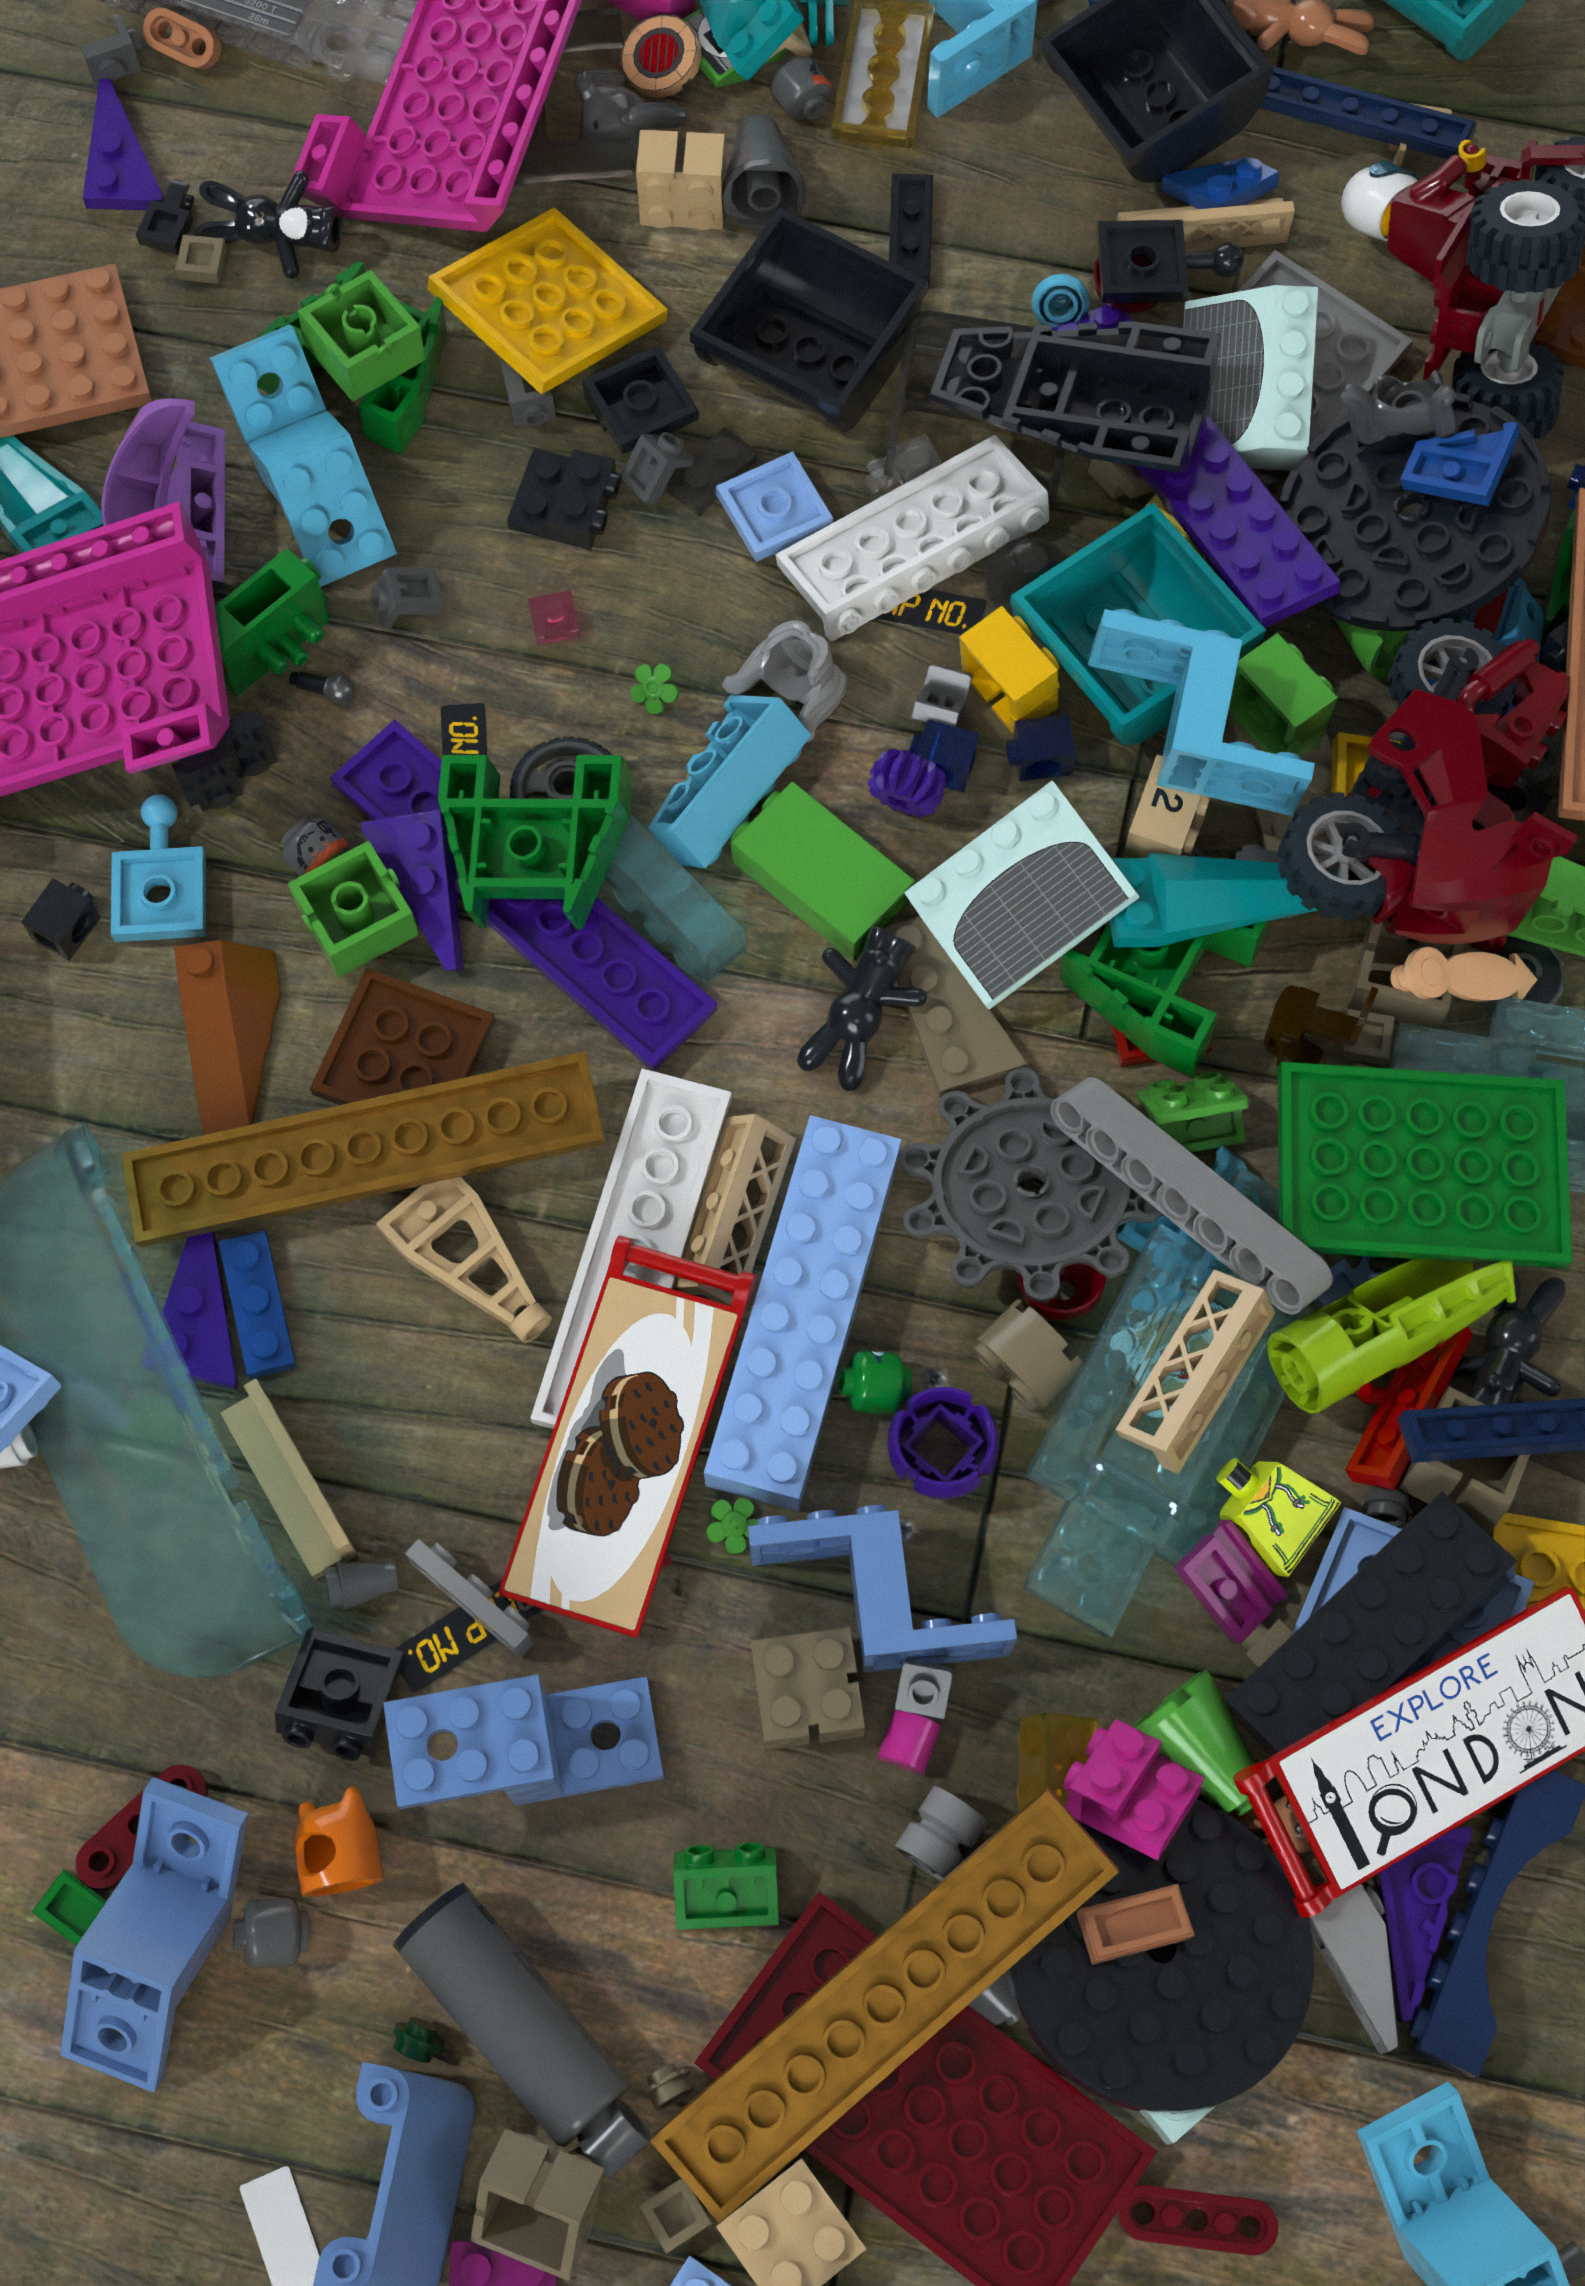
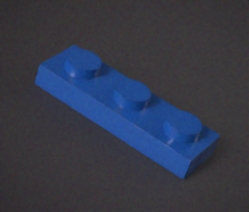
M265 1230L218 1241L248 1377L251 1380L297 1368L268 1234Z

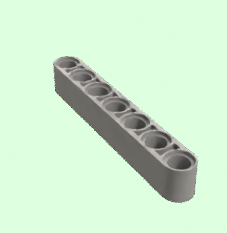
M1095 1077L1085 1078L1051 1103L1050 1111L1052 1118L1062 1132L1241 1279L1265 1289L1269 1302L1284 1313H1299L1332 1285L1331 1270L1320 1256L1101 1080Z

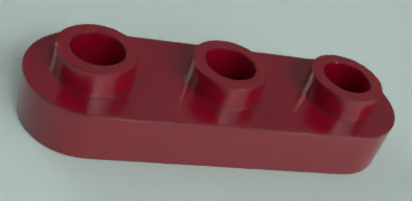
M174 1765L165 1769L156 1777L173 1785L179 1781H185L187 1790L208 1797V1785L204 1776L191 1766ZM143 1790L79 1850L76 1857V1871L81 1881L97 1890L113 1889L118 1886L133 1864L137 1835L133 1833L132 1826L134 1821L140 1817ZM101 1853H106L109 1857L108 1866L103 1871H95L93 1867L95 1857Z
M1138 2185L1134 2186L1117 2212L1118 2222L1122 2230L1129 2237L1144 2242L1254 2256L1267 2252L1274 2245L1278 2236L1276 2215L1267 2204L1256 2199ZM1141 2202L1147 2203L1153 2212L1152 2219L1147 2224H1140L1134 2217V2209ZM1193 2209L1200 2210L1205 2217V2224L1199 2231L1192 2230L1187 2224V2215ZM1246 2216L1253 2217L1258 2225L1257 2233L1251 2238L1245 2237L1240 2231V2222Z

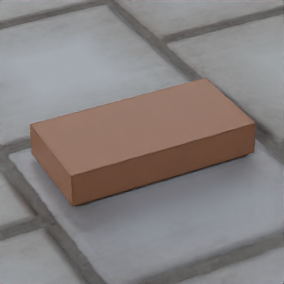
M1178 1884L1081 1908L1076 1912L1092 1965L1189 1940L1195 1936Z

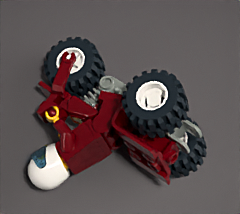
M1570 137L1569 140H1560L1555 142L1554 145H1538V141L1529 140L1521 152L1519 161L1486 154V148L1483 147L1480 150L1477 145L1473 144V141L1464 140L1459 145V156H1450L1437 170L1422 179L1415 172L1388 160H1382L1371 167L1358 171L1348 181L1343 191L1341 208L1347 223L1358 233L1388 241L1387 248L1392 255L1431 281L1433 288H1437L1434 296V307L1439 308V315L1435 319L1430 333V344H1434L1425 360L1423 380L1428 379L1434 370L1439 372L1451 349L1462 351L1460 358H1456L1453 368L1451 387L1454 389V392L1471 395L1472 401L1491 408L1495 405L1502 408L1524 425L1534 439H1541L1546 436L1547 431L1553 429L1556 419H1558L1564 367L1560 364V358L1556 354L1550 353V349L1544 345H1536L1532 339L1563 283L1569 282L1581 266L1585 241V137ZM1464 174L1463 187L1469 191L1463 193L1449 189Z

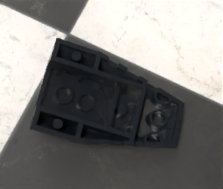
M1136 321L1119 322V328L1097 329V323L1078 324V330L1052 331V325H1035L1032 332L1013 333L1012 326L953 329L932 386L930 398L975 419L1026 437L1053 444L1090 459L1182 472L1190 469L1209 408L1221 334Z

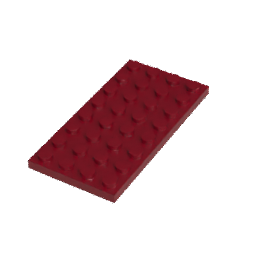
M819 1891L694 2064L715 2080L878 1936ZM966 2006L804 2149L805 2152L975 2286H1068L1158 2152L969 2006Z

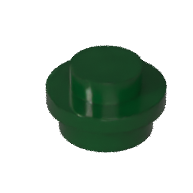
M410 2017L408 2023H396L393 2034L396 2036L393 2048L400 2054L419 2062L430 2063L434 2053L441 2052L444 2041L437 2036L439 2029L434 2024L417 2017Z

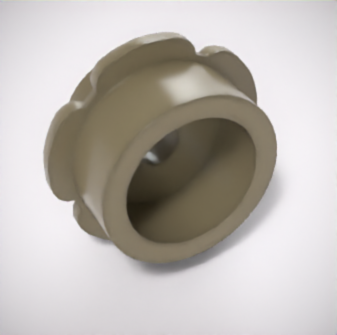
M671 2063L656 2070L646 2078L650 2086L644 2091L643 2095L646 2099H651L656 2111L677 2103L693 2091L687 2078L690 2074L689 2069L684 2068L678 2072L674 2063Z

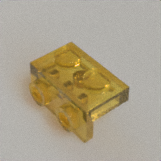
M1051 1712L1022 1717L1020 1719V1730L1017 1736L1019 1782L1016 1789L1019 1811L1047 1787L1066 1807L1069 1792L1063 1789L1065 1778L1075 1761L1085 1765L1090 1756L1086 1755V1751L1094 1732L1098 1728V1719Z

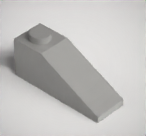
M1362 1884L1333 1900L1319 1914L1307 1917L1313 1942L1378 2053L1382 2054L1398 2047L1386 1925L1380 1916L1385 1913V1910L1375 1891L1369 1885L1363 1888Z

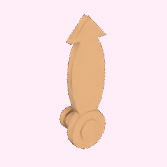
M1432 947L1420 948L1411 952L1405 964L1393 968L1390 977L1391 984L1395 989L1411 991L1418 998L1425 1000L1440 997L1447 991L1461 999L1477 1002L1494 1001L1512 995V1005L1519 1004L1538 980L1516 953L1509 954V960L1486 952H1466L1446 959L1440 951Z

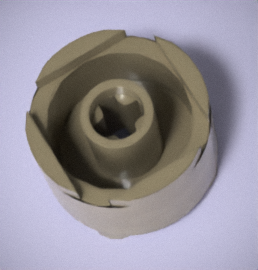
M1019 1299L1015 1300L975 1339L977 1346L974 1348V1351L979 1356L978 1362L996 1380L1004 1374L1010 1380L1008 1384L1013 1389L1011 1394L1030 1413L1037 1407L1044 1410L1085 1369V1365L1078 1355L1073 1360H1070L1062 1352L1069 1345L1062 1336L1030 1306L1024 1311L1022 1301Z

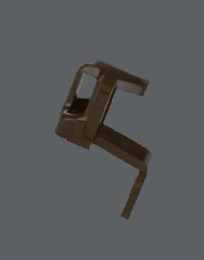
M1293 985L1287 986L1277 1000L1269 1020L1264 1038L1266 1050L1277 1057L1276 1065L1279 1067L1281 1062L1320 1063L1324 1051L1319 1046L1305 1039V1033L1348 1046L1355 1045L1379 989L1371 987L1360 1016L1357 1018L1318 1007L1316 1003L1320 993L1302 986L1300 988Z

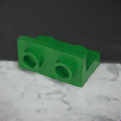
M745 1842L736 1845L734 1849L714 1850L709 1845H692L686 1847L683 1852L674 1853L673 1877L676 1930L779 1925L776 1851L774 1847H765L764 1844L758 1842Z

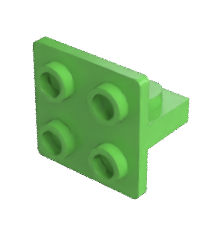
M1217 1071L1202 1072L1196 1074L1192 1081L1176 1083L1174 1080H1159L1150 1083L1148 1089L1136 1091L1137 1101L1145 1110V1116L1191 1153L1218 1148L1222 1145L1229 1146L1246 1142L1242 1110L1249 1108L1248 1097L1227 1075H1222Z

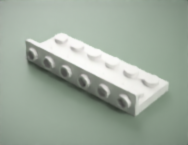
M993 435L775 554L777 566L821 617L825 635L830 641H834L845 634L854 632L858 627L879 615L892 611L896 606L917 594L928 591L932 586L955 573L964 571L970 565L991 553L1002 550L1006 545L1020 537L1038 530L1049 521L1048 491L1000 439Z

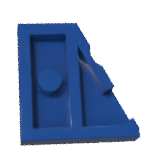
M1245 157L1162 176V192L1197 209L1241 206L1278 187L1279 171L1263 164L1258 159Z
M1503 423L1504 430L1477 436L1475 429L1456 433L1449 438L1435 437L1417 441L1400 478L1402 488L1489 506L1520 435L1518 423Z

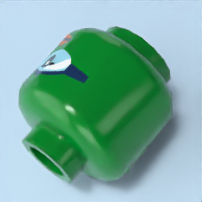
M857 1351L851 1357L848 1366H841L839 1370L838 1392L840 1395H846L847 1403L853 1412L892 1415L898 1411L901 1404H906V1401L911 1396V1369L909 1366H904L901 1357L896 1353Z

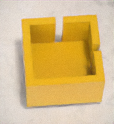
M1001 606L959 636L962 671L972 674L971 686L986 704L1004 692L1006 696L992 706V711L1010 732L1018 738L1059 708L1058 689L1060 685L1058 682V670L1060 667L1054 655L1046 647L1039 649L1031 640V631L1023 619L1018 615L1012 617Z

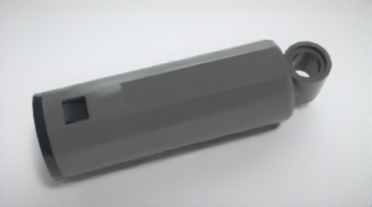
M461 1883L443 1894L402 1931L393 1944L394 1948L556 2145L566 2147L577 2139L587 2158L594 2164L605 2168L604 2175L613 2178L650 2143L651 2134L646 2125L626 2103L620 2100L630 2087L627 2077L465 1883Z

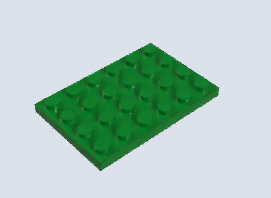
M1281 1062L1277 1068L1279 1224L1313 1252L1487 1264L1512 1261L1513 1265L1567 1268L1572 1264L1565 1080Z

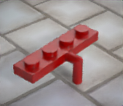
M1468 1326L1410 1363L1397 1368L1387 1388L1374 1386L1370 1381L1355 1392L1362 1403L1378 1407L1345 1469L1352 1482L1395 1490L1410 1461L1397 1419L1405 1410L1434 1409L1437 1407L1473 1336Z

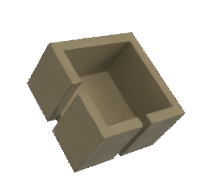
M1371 917L1366 929L1358 961L1359 966L1355 973L1347 1009L1362 1011L1371 987H1375L1379 990L1370 1010L1371 1013L1395 1016L1394 1021L1438 1032L1449 1012L1452 995L1446 991L1440 997L1426 1000L1418 998L1411 991L1395 989L1391 984V972L1396 966L1405 964L1408 955L1416 949L1432 947L1440 951L1447 959L1448 957L1462 954L1464 944H1438L1416 940L1415 944L1408 943L1409 938L1387 933L1383 922L1374 924Z
M1449 1386L1436 1408L1485 1404ZM1531 1454L1412 1463L1410 1459L1398 1489L1427 1504L1443 1491L1489 1534L1510 1508Z
M850 1627L750 1641L765 1750L807 1745L810 1738L808 1727L818 1725L819 1743L864 1736L865 1724L859 1683L856 1682L857 1669Z
M505 2128L479 2181L475 2207L477 2210L474 2214L471 2242L569 2281L594 2226L605 2168L594 2164L590 2159L580 2154H568L561 2150L558 2155L549 2152L550 2146L544 2144L539 2138L530 2134H519Z

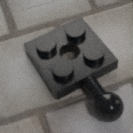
M1183 220L1098 221L1096 237L1102 303L1185 302L1189 294L1187 269H1212L1221 277H1232L1239 273L1244 264L1243 251L1232 242L1221 243L1212 252H1186ZM1137 256H1145L1153 264L1148 267H1140L1134 264L1131 259Z

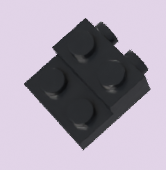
M659 345L647 351H638L627 360L612 367L598 369L582 380L586 403L603 431L608 430L622 455L634 449L641 434L671 433L699 420L698 408Z
M534 448L507 518L508 529L591 550L596 535L602 536L606 529L608 521V510H606L609 499H616L619 493L621 474L616 473L615 459L573 449L571 457Z
M258 709L231 719L230 727L215 748L181 758L171 765L190 808L199 804L203 812L210 808L220 809L231 804L236 797L243 795L238 781L239 778L259 775L266 771L271 764L278 762L265 723Z
M308 1628L275 1710L276 1733L282 1734V1738L286 1743L297 1748H309L312 1742L330 1746L332 1753L344 1760H357L361 1754L373 1757L386 1723L383 1702L390 1701L404 1663V1652Z

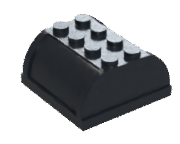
M1100 0L1039 40L1040 50L1047 64L1054 73L1063 79L1119 154L1123 165L1131 176L1144 183L1161 182L1162 176L1184 170L1239 134L1263 103L1271 78L1273 77V66L1221 0Z
M779 207L690 331V343L694 344L695 353L700 360L712 366L721 365L825 418L829 426L841 432H847L858 424L901 361L916 326L922 300L928 292V281Z

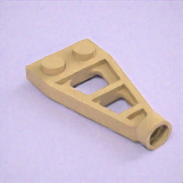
M462 1177L421 1185L376 1223L378 1230L410 1264L506 1324L524 1344L537 1338L550 1324L552 1317L539 1303H536L479 1195ZM458 1220L467 1222L478 1240V1249L462 1263H453L436 1253L432 1248V1243ZM489 1259L495 1260L508 1278V1283L493 1296L487 1295L469 1280V1276ZM527 1307L515 1318V1313L519 1308Z

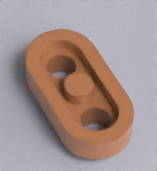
M167 8L153 9L144 20L143 35L147 44L153 49L190 67L201 70L211 68L218 61L221 54V42L218 35L212 29ZM169 25H171L172 33L171 36L167 38L166 29ZM205 41L206 50L204 54L201 55L199 47L201 43Z

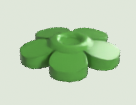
M649 664L639 666L635 671V677L642 684L632 686L631 697L636 703L645 702V708L650 714L662 713L665 709V702H675L679 697L678 686L672 683L666 684L673 678L672 668L667 664H658L655 669Z
M739 1498L731 1508V1505L726 1500L715 1502L710 1509V1513L719 1522H712L707 1526L706 1535L708 1539L713 1543H719L727 1537L725 1540L726 1551L731 1554L743 1552L746 1548L745 1538L749 1539L748 1526L758 1525L757 1519L746 1520L754 1511L753 1503L746 1498Z

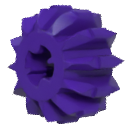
M888 749L887 752H881L878 761L874 762L870 771L871 777L868 781L869 792L873 797L878 798L881 804L888 805L894 811L903 812L907 816L913 814L919 818L934 814L937 805H940L944 797V789L947 784L945 780L946 774L941 769L936 768L934 762L923 759L921 755L911 754L908 750L901 752L897 749Z

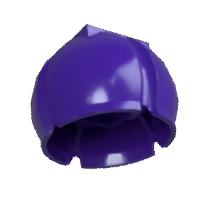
M936 1387L923 1390L906 1401V1411L901 1409V1411H897L893 1416L888 1430L887 1450L889 1460L901 1481L910 1480L913 1482V1491L932 1499L949 1500L963 1497L980 1487L981 1475L987 1476L993 1471L999 1454L997 1425L990 1411L983 1404L980 1406L973 1404V1396L970 1393L954 1387ZM937 1422L942 1424L970 1448L969 1452L947 1477L914 1451V1448Z

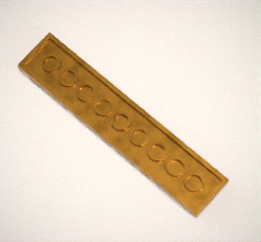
M586 1051L125 1152L121 1153L134 1239L135 1243L141 1248L606 1145L588 1058Z
M1047 1787L652 2135L650 2142L720 2224L1118 1874L1119 1868Z

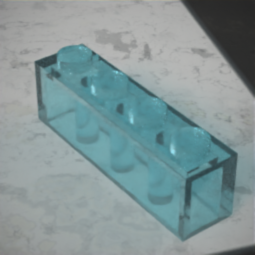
M630 813V820L604 879L615 889L614 895L622 907L630 913L635 910L645 920L643 924L650 936L659 944L665 941L676 952L674 953V958L678 965L690 976L696 973L706 984L746 951V931Z

